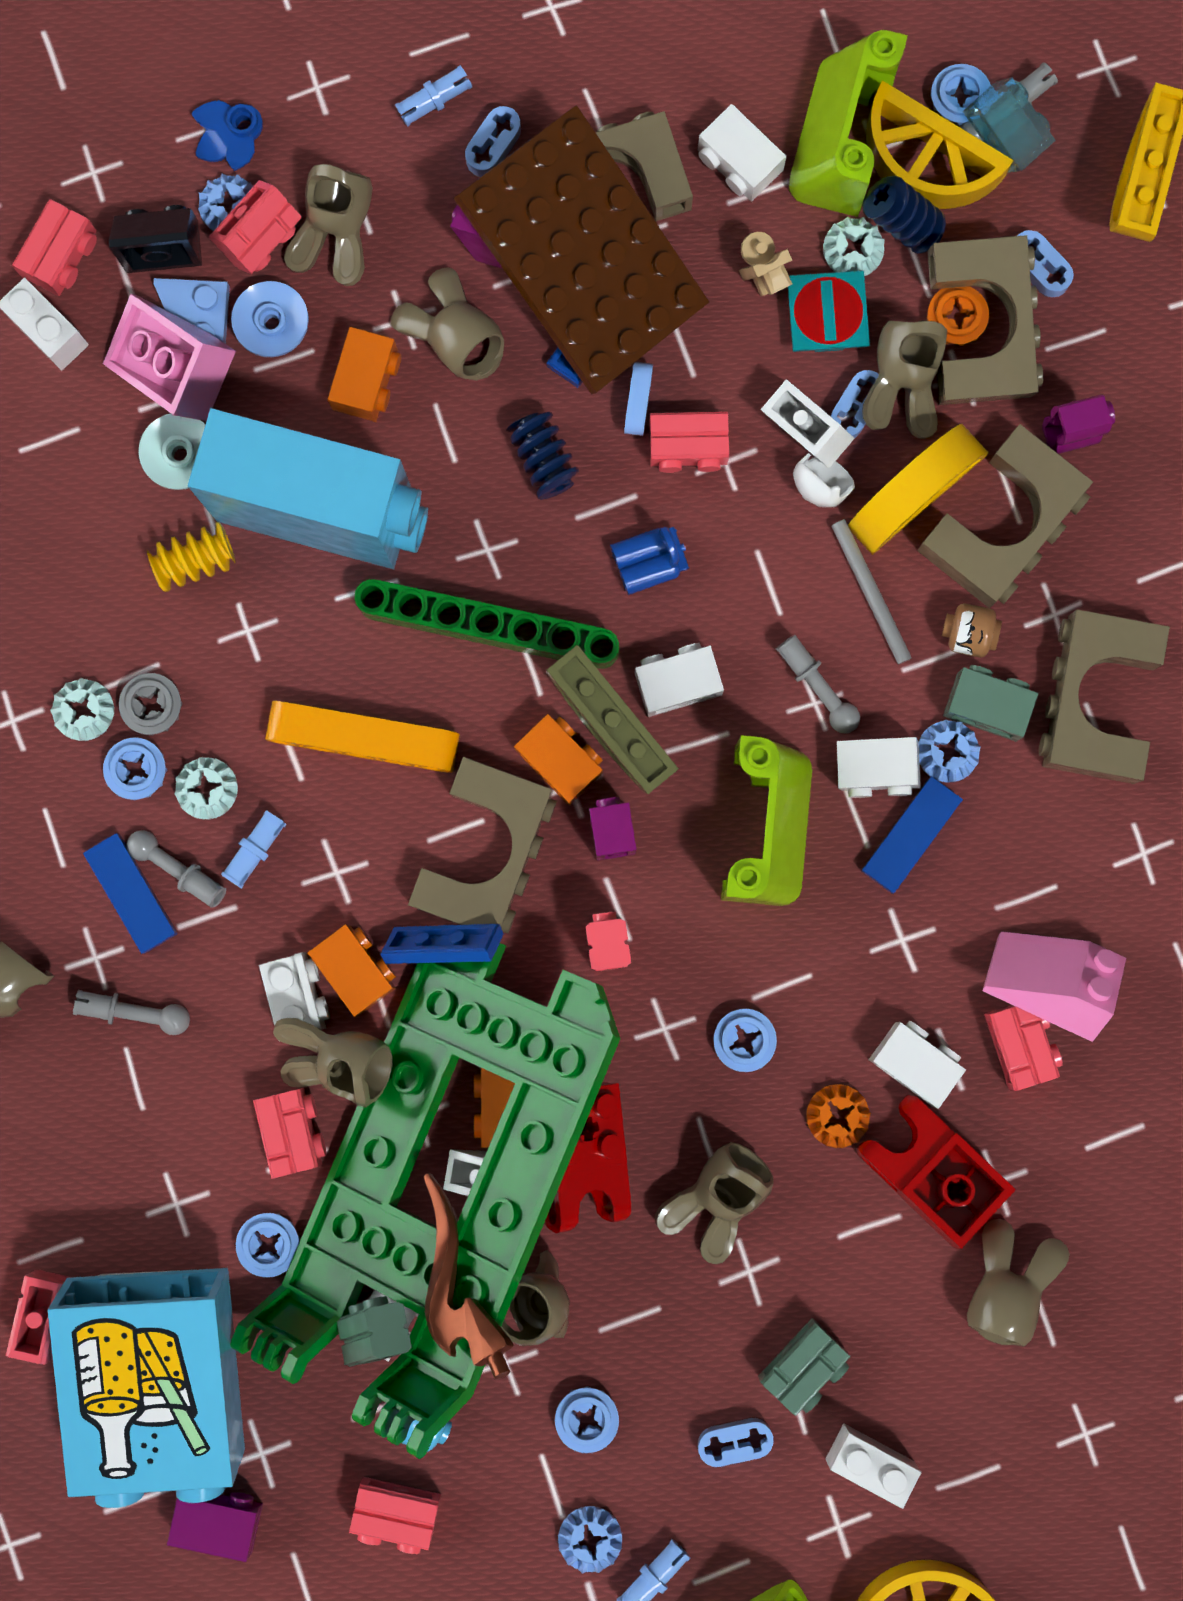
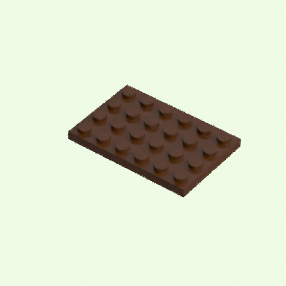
M577 105L453 198L591 394L600 391L709 303V300Z

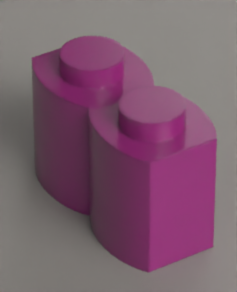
M1102 394L1054 406L1051 410V415L1044 418L1042 425L1047 446L1056 453L1061 454L1099 444L1102 436L1108 434L1112 424L1115 423V411L1112 403L1106 401L1105 396Z

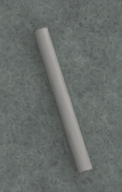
M843 519L831 526L897 664H902L912 658L846 520Z

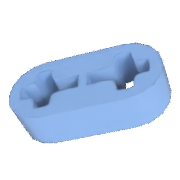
M499 106L493 109L468 143L465 150L466 164L469 171L474 175L482 177L503 161L519 139L521 124L518 113L514 109L507 106ZM506 120H509L511 131L504 129L498 138H495L498 132L496 122L503 124ZM489 145L492 146L489 150L491 161L483 160L478 164L475 153L483 154Z
M1028 230L1018 234V236L1027 235L1028 246L1033 244L1036 247L1034 251L1035 266L1033 270H1030L1031 283L1036 286L1040 293L1047 297H1059L1064 294L1072 283L1074 276L1070 264L1037 231ZM1057 271L1061 273L1060 283L1057 281L1052 284L1048 283L1049 272L1051 274H1055Z
M635 362L633 365L625 420V434L644 435L653 364Z
M863 370L852 378L831 414V417L841 424V420L837 417L838 415L844 418L851 408L857 411L852 422L856 428L848 426L846 429L854 438L861 433L866 425L862 412L863 403L856 400L861 391L857 384L864 386L867 381L874 384L879 374L872 370Z
M749 1418L711 1426L705 1429L698 1439L699 1455L707 1465L712 1467H722L762 1458L771 1451L773 1446V1434L769 1425L758 1418ZM752 1428H757L759 1434H766V1438L760 1440V1447L753 1448L751 1442L739 1444L737 1440L748 1438L750 1436L749 1430ZM718 1437L720 1443L733 1441L734 1444L721 1448L720 1456H714L711 1450L705 1451L704 1447L710 1445V1438Z

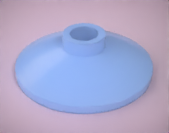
M264 281L250 286L238 297L232 310L231 323L237 340L246 350L262 357H278L291 352L301 343L308 329L309 315L304 300L296 290L281 282ZM271 318L279 320L278 326L274 329L266 328V322Z

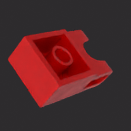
M602 1082L544 1222L547 1228L554 1233L570 1231L576 1227L579 1222L580 1202L589 1192L592 1194L597 1214L601 1218L610 1222L626 1220L631 1215V1195L619 1083Z
M906 1095L899 1104V1113L912 1129V1141L908 1149L902 1153H893L877 1141L867 1140L857 1147L858 1156L953 1248L962 1249L1016 1189L920 1099L912 1095ZM959 1182L962 1186L959 1192L963 1194L961 1199H950L947 1194L949 1191L947 1189L948 1184Z

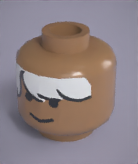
M963 603L956 608L954 615L947 613L942 636L949 638L948 645L951 651L983 658L988 654L989 650H996L1002 621L996 620V612L993 609Z

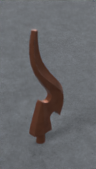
M427 1173L423 1178L432 1199L437 1229L435 1257L425 1302L428 1329L434 1341L449 1356L455 1357L457 1342L462 1338L467 1339L474 1366H483L488 1363L494 1379H501L510 1373L503 1354L513 1348L514 1345L509 1336L476 1299L466 1298L461 1308L456 1309L454 1307L453 1297L459 1246L457 1221L443 1189L434 1176Z

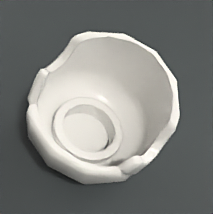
M809 453L806 454L796 464L793 472L795 485L799 493L805 500L819 507H835L839 505L855 488L853 478L838 462L835 461L828 468L816 457L808 460L811 455Z

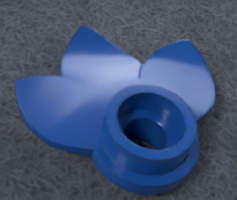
M218 100L203 104L192 112L196 122L206 129L196 149L198 159L218 162L226 158L234 171L244 167L251 161L255 153L254 140L258 138L263 129V120L256 108L247 104H238L232 107ZM240 122H251L247 129H238Z

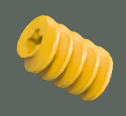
M220 522L215 523L216 535L212 536L205 527H201V540L197 541L189 531L186 532V545L182 546L174 536L171 537V550L167 551L161 542L156 543V555H152L147 550L156 581L164 592L170 591L171 578L179 587H182L186 584V573L192 581L197 582L200 580L201 569L207 576L212 577L215 575V564L223 572H227L230 569V559L236 563L230 541Z

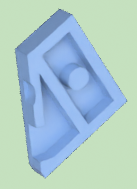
M154 278L153 284L166 311L212 334L226 344L230 293L228 282Z

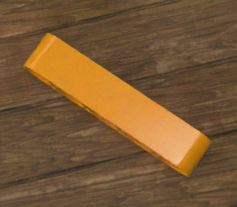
M272 701L265 740L283 745L453 773L460 734L444 729L288 702Z

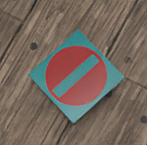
M864 271L789 276L792 285L788 286L793 352L813 350L815 352L839 351L845 348L870 347Z

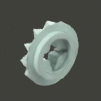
M846 217L843 221L837 224L834 223L825 236L823 244L824 257L830 268L835 272L864 271V276H867L882 261L885 239L879 233L878 226L870 224L864 217L860 219ZM864 237L860 248L863 254L853 251L843 256L848 246L846 238L855 242Z
M80 678L79 680L65 683L64 687L54 694V702L50 711L55 722L54 726L66 737L78 741H88L99 737L108 729L114 716V703L110 693L104 686L96 681ZM85 699L89 700L87 707L92 713L96 714L95 718L81 715L78 720L75 719L77 712L69 705L70 701L82 704Z
M199 757L184 765V768L176 777V790L174 794L181 808L189 815L199 819H214L225 814L232 807L237 797L238 784L234 772L227 764L216 758ZM203 772L208 782L222 784V786H218L210 791L209 804H207L203 794L190 791L201 785Z

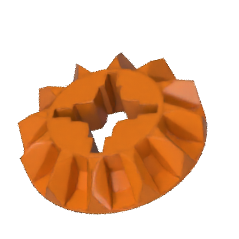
M970 286L941 289L933 296L929 303L927 321L938 322L947 329L946 344L952 343L963 346L966 343L976 341L987 327L989 320L987 302L980 292ZM955 301L960 313L969 315V317L963 319L960 329H958L954 319L946 317L952 313Z
M833 1084L815 1093L809 1102L806 1116L808 1127L818 1141L829 1147L845 1148L858 1143L868 1130L871 1113L865 1098L857 1090L847 1085ZM829 1102L840 1110L845 1107H853L845 1116L849 1130H846L845 1127L838 1123L828 1125L827 1127L824 1126L833 1116L828 1105Z

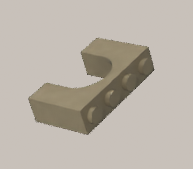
M665 111L657 114L645 112L636 116L631 122L622 125L610 123L596 131L597 136L614 161L632 169L642 181L655 222L692 210L693 195Z
M1027 235L933 243L927 251L930 290L968 286L987 289L1003 302L1010 322L1007 340L998 353L983 358L941 362L937 372L939 405L1031 398L1039 392L1038 387L1043 385V368L1041 363L1036 364L1035 348L1040 347L1041 335L1039 325H1034L1033 309L1037 308L1038 294L1036 286H1031L1030 270H1033L1035 266V253L1033 246L1028 247Z
M1021 424L1018 425L1000 447L989 464L1020 487L1029 498L1033 509V524L1028 537L1017 544L1009 546L991 545L979 539L947 513L917 550L988 608L993 606L997 600L1004 604L1018 588V585L1013 582L1022 570L1026 574L1030 573L1043 557L1037 551L1044 542L1047 541L1052 545L1067 527L1061 522L1070 511L1076 515L1091 497L1085 492L1093 481Z
M1078 609L1071 613L1068 619L1062 620L1058 635V641L1064 642L1061 657H1056L1052 669V680H1057L1055 695L1049 696L1045 710V717L1050 718L1048 733L1042 734L1039 744V756L1044 757L1042 767L1131 784L1144 781L1150 742L1107 734L1091 725L1080 708L1079 687L1083 676L1089 668L1101 663H1115L1153 671L1164 664L1169 626Z
M463 757L449 794L453 798L489 810L503 819L512 837V851L509 861L497 876L478 884L462 883L421 868L408 905L460 925L500 924L502 931L509 933L516 915V911L510 909L515 894L523 896L530 874L524 873L529 858L535 860L543 842V837L537 836L542 821L550 822L557 801L551 799L553 791L550 788Z

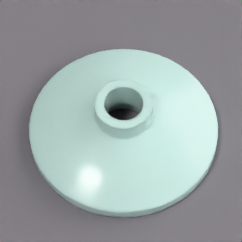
M171 413L154 420L144 431L139 443V459L147 476L164 488L173 490L188 489L187 485L205 423L201 420L175 416ZM178 449H186L187 455L185 459L181 461L174 459V454Z

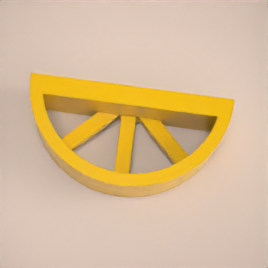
M882 80L873 100L866 130L867 146L873 152L874 168L881 179L893 175L901 177L916 192L921 193L925 199L929 200L939 209L958 208L974 203L987 196L1002 182L1014 161L1013 159ZM881 116L899 127L882 131ZM919 138L927 144L909 172H907L895 161L886 144ZM937 150L948 156L954 181L953 186L936 185L919 179ZM964 166L981 176V178L968 183Z
M1155 83L1146 101L1118 181L1110 216L1111 232L1151 242L1157 234L1183 135L1182 89Z
M963 424L957 425L930 445L889 481L848 524L850 531L873 555L982 461L989 452Z
M936 1560L909 1561L886 1570L865 1588L857 1600L884 1601L892 1593L909 1585L913 1601H926L922 1582L939 1581L957 1586L948 1601H965L970 1593L981 1601H996L989 1590L971 1573L953 1564Z

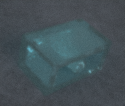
M1013 77L996 81L962 111L983 142L1014 160L1008 173L1022 171L1056 141L1049 131L1050 124L1041 113L1035 111L1028 101L1029 94L1026 88L1020 82L1014 80Z

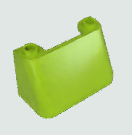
M880 30L841 49L822 61L818 69L789 179L790 193L797 201L858 217L874 167V155L866 144L848 138L857 103L868 106L871 97L877 92L882 80L893 86L908 35L889 30Z
M741 735L735 745L733 765L741 766L743 771L750 776L751 786L769 788L763 859L745 858L735 862L730 868L728 879L723 880L721 900L774 906L788 905L799 897L802 889L812 765L809 758L798 750L766 738Z

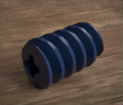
M895 175L884 177L877 181L865 195L862 204L864 214L868 218L873 219L877 225L882 226L886 232L891 233L896 240H900L905 247L911 248L912 252L917 254L925 253L933 243L940 242L945 232V215L938 207H935L929 200L925 199L921 193L916 192L901 177Z
M552 412L530 414L513 422L506 429L508 432H513L510 439L511 443L515 446H520L517 450V455L520 459L526 460L523 466L525 472L533 473L530 478L531 485L540 487L536 494L540 500L557 496L570 489L574 485L571 478L579 472L578 467L565 468V464L572 459L571 453L560 455L558 453L566 444L565 440L553 441L551 438L559 431V427L557 425L546 427L545 425L552 418Z

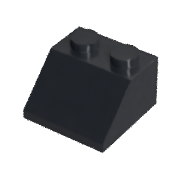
M171 205L165 207L164 211L148 212L143 209H133L127 211L125 215L114 216L109 236V248L125 272L137 273L202 266L199 223L192 209L181 205Z

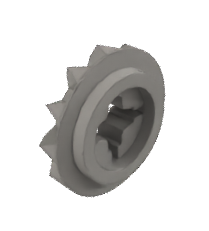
M145 673L134 677L124 686L119 698V711L123 721L129 728L137 733L153 736L168 731L174 722L179 720V713L183 703L178 688L172 681L160 674ZM154 694H157L156 702L161 705L164 712L152 710L148 715L144 714L146 707L141 704V701L137 700V697L151 699Z

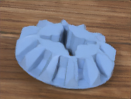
M954 64L946 67L936 76L932 84L930 96L933 102V110L938 111L945 119L957 122L959 126L971 119H979V117L987 112L992 99V88L987 76L978 68L968 64ZM960 82H962L964 94L970 95V97L966 98L962 107H960L957 97L951 96L955 94Z
M223 173L219 178L207 181V186L203 192L199 193L198 210L202 220L211 230L214 231L228 215L223 206H218V204L224 202L225 192L228 191L233 200H238V202L232 204V209H234L253 187L251 182L249 183L238 174L236 176H227Z
M943 720L928 727L919 739V762L922 769L930 777L932 776L941 782H957L969 776L979 763L981 746L978 744L975 732L966 727L962 722ZM953 737H956L954 741L956 743L955 750L960 752V755H963L964 758L953 756L945 763V766H942L944 752L939 750V747L934 746V744L947 745Z
M127 738L116 743L107 753L103 764V774L108 787L118 796L130 800L151 797L159 787L163 786V779L167 772L164 754L152 742L142 738ZM139 759H142L141 768L149 776L146 778L135 775L132 780H129L130 770L126 768L122 761L137 763Z
M738 1009L729 1012L719 1021L715 1029L713 1042L717 1056L727 1067L739 1072H752L762 1068L771 1060L776 1050L777 1037L772 1023L765 1015L752 1009ZM736 1025H739L740 1029H743L747 1034L760 1031V1034L751 1041L753 1056L744 1047H735L730 1050L729 1047L734 1045V1042L738 1039Z
M261 1213L247 1220L239 1230L236 1238L237 1257L242 1266L250 1273L259 1277H275L288 1270L299 1245L300 1237L293 1223L280 1214ZM257 1231L267 1238L280 1233L281 1236L274 1245L280 1258L270 1251L264 1254L261 1253L258 1257L255 1255L262 1245V1240Z
M586 1386L571 1390L559 1402L555 1414V1426L560 1439L570 1449L581 1453H593L602 1450L614 1439L619 1426V1415L615 1402L603 1390ZM593 1405H596L594 1419L602 1428L588 1425L578 1434L580 1418L572 1410L586 1413L589 1409H592Z
M585 1506L578 1508L564 1519L558 1535L559 1551L566 1560L567 1565L573 1566L581 1573H600L603 1569L614 1564L622 1549L620 1525L612 1514L600 1507ZM586 1524L593 1536L603 1537L602 1540L596 1542V1555L594 1556L592 1551H589L587 1545L580 1546L578 1544L579 1541L584 1539Z

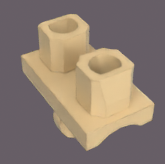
M754 232L746 236L741 243V255L745 262L751 266L739 270L743 281L753 279L760 296L774 294L792 285L784 264L792 261L788 249L775 253L774 241L764 232Z

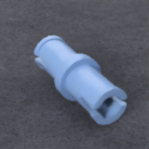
M461 65L433 83L430 80L425 82L423 89L395 104L401 115L414 107V109L401 116L407 127L434 109L437 111L445 108L444 103L467 89L473 88L470 80L465 77L467 74ZM465 77V78L462 79L461 81H459V82H457L456 84H454L456 81H458V80H460L461 78Z
M266 810L247 839L242 838L239 842L241 848L221 875L242 889L260 860L265 861L269 856L266 853L287 824Z
M671 1539L670 1543L649 1566L644 1564L640 1568L641 1575L616 1600L651 1601L658 1592L663 1594L667 1590L668 1586L666 1583L691 1557L681 1546H678L675 1540Z

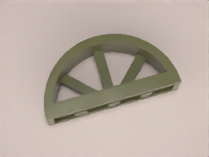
M578 645L546 670L557 690L585 727L626 775L646 794L652 792L679 769Z

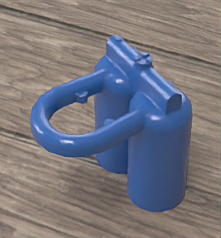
M674 527L656 528L610 545L628 595L675 579L680 575V572L689 569L683 552L686 548L684 543L680 544L676 533L677 530Z

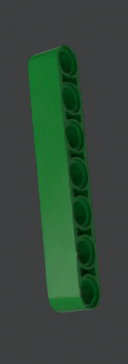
M376 579L363 581L355 591L357 607L366 618L374 621L556 660L562 658L578 645L598 669L612 666L619 656L617 636L605 628ZM374 591L382 593L384 600L379 607L374 609L365 607L364 600L369 593ZM418 600L422 603V609L416 616L407 617L402 614V607L407 601ZM444 609H458L460 611L459 620L452 625L441 623L439 621L440 614ZM484 616H493L498 620L497 628L491 633H483L477 629L479 620ZM522 624H530L536 628L537 633L532 640L521 641L515 637L516 629ZM560 632H568L575 639L574 644L566 650L556 648L553 644L554 637ZM598 640L608 641L613 647L612 653L605 658L596 657L591 652L592 644Z

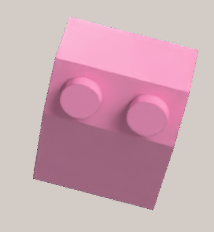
M130 294L103 364L171 414L207 421L210 408H213L236 351L201 328L137 295Z
M1001 932L997 938L982 991L1093 1042L1114 1015L1126 958L1091 941Z

